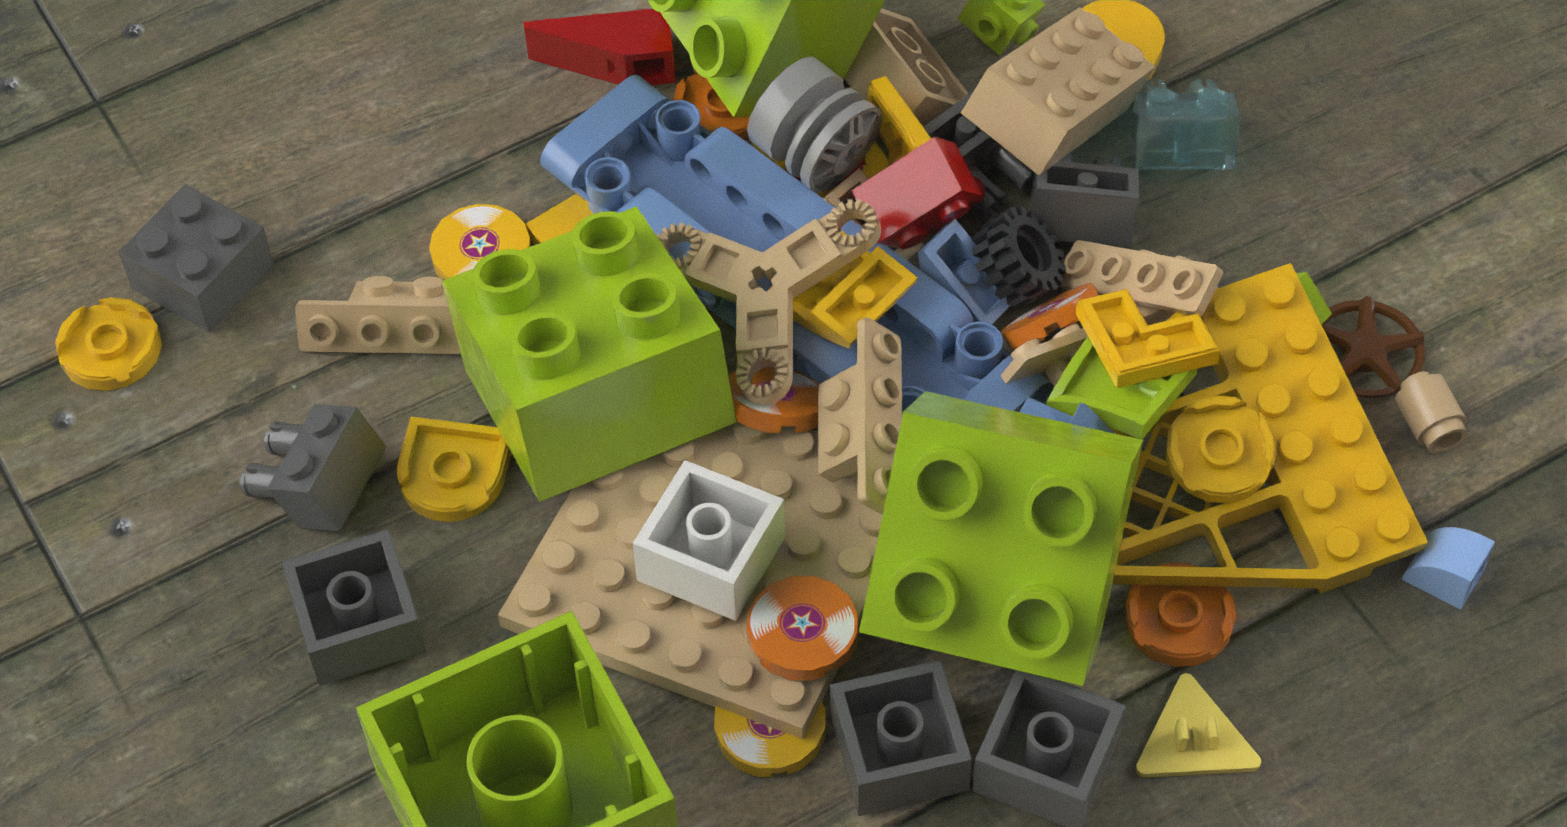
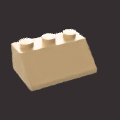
M882 8L845 77L849 86L862 94L863 100H868L870 81L886 76L923 127L969 94L911 18Z

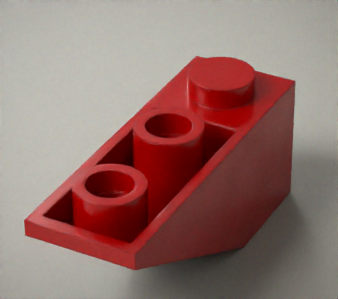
M654 9L555 19L548 18L523 22L528 59L617 85L632 75L640 76L651 85L676 83L671 29L662 14Z

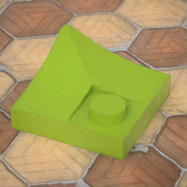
M1087 337L1064 370L1046 405L1074 416L1080 402L1084 403L1108 427L1142 440L1197 375V369L1116 388L1089 337Z

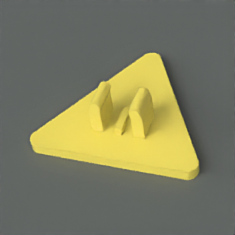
M1184 673L1180 675L1136 764V773L1139 777L1148 778L1256 772L1260 768L1261 758L1191 674Z

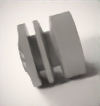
M810 56L800 59L787 67L769 85L758 100L750 116L747 132L749 140L772 159L779 162L785 161L787 171L791 175L801 178L802 184L809 190L821 193L830 190L843 181L859 165L879 134L883 119L881 110L867 100H863V95L852 88L844 89L841 77L820 60Z

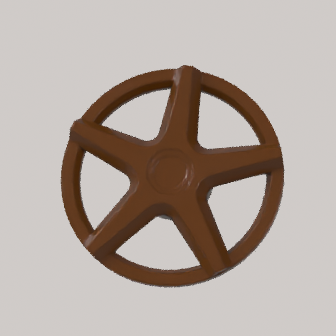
M1368 296L1361 300L1345 301L1329 307L1332 315L1322 324V327L1329 341L1344 349L1343 357L1339 362L1346 376L1348 377L1355 370L1359 372L1374 371L1387 385V388L1380 390L1353 388L1357 397L1381 398L1393 395L1401 390L1400 385L1406 378L1421 372L1425 360L1424 334L1419 332L1415 324L1402 312L1389 305L1376 302ZM1359 311L1357 326L1354 332H1347L1325 325L1329 320L1340 314ZM1375 313L1392 319L1407 334L1380 335L1377 332ZM1414 347L1415 361L1409 374L1401 380L1388 361L1387 354L1392 351Z

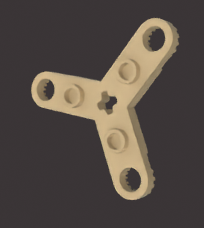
M852 199L847 200L848 203L845 204L841 202L838 204V208L834 207L830 213L819 220L815 218L764 252L711 232L709 234L693 228L689 224L686 226L684 223H679L677 226L675 223L670 224V228L666 229L664 227L661 229V234H656L667 252L673 245L680 242L692 244L690 245L691 251L688 250V255L684 254L682 260L679 257L676 258V261L673 259L690 285L736 303L737 370L735 375L737 376V384L744 396L752 403L758 405L775 403L782 399L791 388L793 381V298L871 249L879 240L881 224L876 212L867 202L863 203L859 199H857V202H853ZM863 219L867 222L865 224L866 229L863 228L861 234L859 232L856 233V237L850 235V238H848L845 234L842 236L841 229L848 221ZM764 276L773 284V287L767 291H764L757 283ZM765 367L776 368L778 375H775V381H770L771 385L764 384V388L758 385L757 388L754 384H751L754 374Z

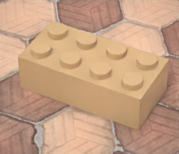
M1079 7L988 67L961 114L1040 176L1127 111L1155 69V66L1144 58L1140 49L1131 43L1122 41L1109 31L1098 16L1085 12Z

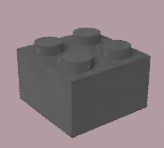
M186 184L119 251L133 290L208 333L274 264L264 227Z
M389 529L281 562L319 686L426 653L418 617Z
M941 660L830 684L831 720L858 816L970 791L972 758Z
M1015 670L975 758L973 791L1064 827H1083L1120 740L1126 705L1059 680Z

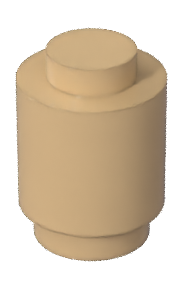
M1426 371L1418 372L1409 376L1401 383V390L1397 393L1395 401L1419 445L1426 446L1430 453L1435 454L1457 446L1466 438L1468 432L1464 425L1467 419L1441 374H1429Z

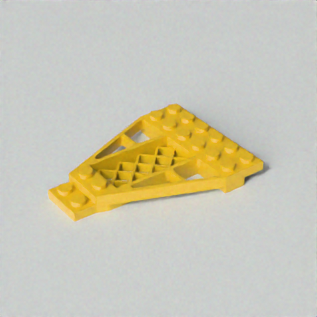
M1289 263L1217 288L1204 314L1200 317L1220 350L1218 364L1212 365L1220 384L1177 398L1147 433V435L1151 433L1152 435L1145 451H1141L1131 499L1156 509L1160 513L1153 529L1150 530L1143 529L1129 522L1125 523L1123 535L1128 536V538L1121 541L1112 584L1318 588L1321 594L1368 577L1376 567L1423 551L1428 541L1292 264ZM1175 312L1166 321L1189 315ZM1212 395L1236 397L1247 402L1246 406L1253 408L1257 413L1260 411L1271 425L1276 438V460L1267 478L1269 487L1262 490L1259 488L1248 498L1232 503H1223L1212 507L1213 502H1206L1203 511L1196 512L1172 502L1179 486L1175 479L1166 499L1136 487L1145 467L1173 478L1167 461L1151 455L1158 436L1161 435L1167 438L1173 421L1193 401ZM1110 428L1115 434L1135 438L1124 432ZM1280 508L1308 569L1237 568L1219 529ZM1166 514L1178 518V520L1162 525ZM1204 535L1220 567L1119 565Z

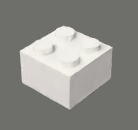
M684 460L632 543L637 581L736 621L786 537L784 499Z

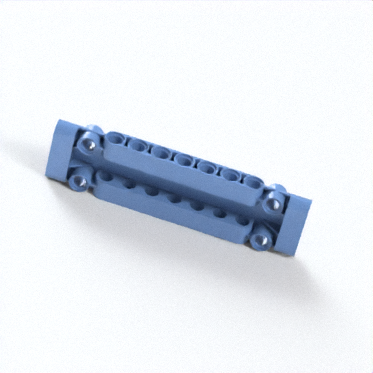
M632 75L625 79L556 134L547 143L540 158L542 168L588 202L589 209L594 214L606 211L620 213L637 206L655 234H661V229L664 227L666 229L670 228V224L675 223L677 226L679 223H684L686 226L689 224L693 228L709 234L711 232L760 252H764L815 218L817 220L821 219L834 208V206L826 202L815 192L809 190L799 180L731 130L719 127L711 133L701 125L699 110L694 104L684 100L672 101L638 75ZM850 220L841 230L849 236L853 235L856 237V233L859 232L861 234L863 228L853 220ZM688 242L677 243L670 248L668 253L675 261L678 257L682 260V256L684 254L687 256V251H691L690 245L692 244ZM876 243L868 250L871 253L879 246L918 277L916 284L877 321L878 324L897 334L901 339L902 415L903 411L925 391L1020 412L1027 397L1045 404L1052 392L1053 384L1043 374L1038 373L1008 385L1001 378L1000 375L1010 365L1013 358L1010 353L1002 348L1003 338L995 326L986 322H973L970 311L962 301L887 245ZM765 276L757 281L759 287L763 288L764 291L769 290L773 286L772 282ZM690 285L704 306L736 330L735 302ZM793 320V371L803 373L820 384L857 364V342L848 349L822 338Z

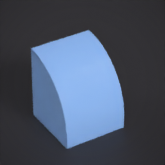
M1439 528L1429 533L1426 537L1428 541L1427 546L1423 551L1416 553L1401 580L1461 610L1485 571L1495 541L1462 528Z

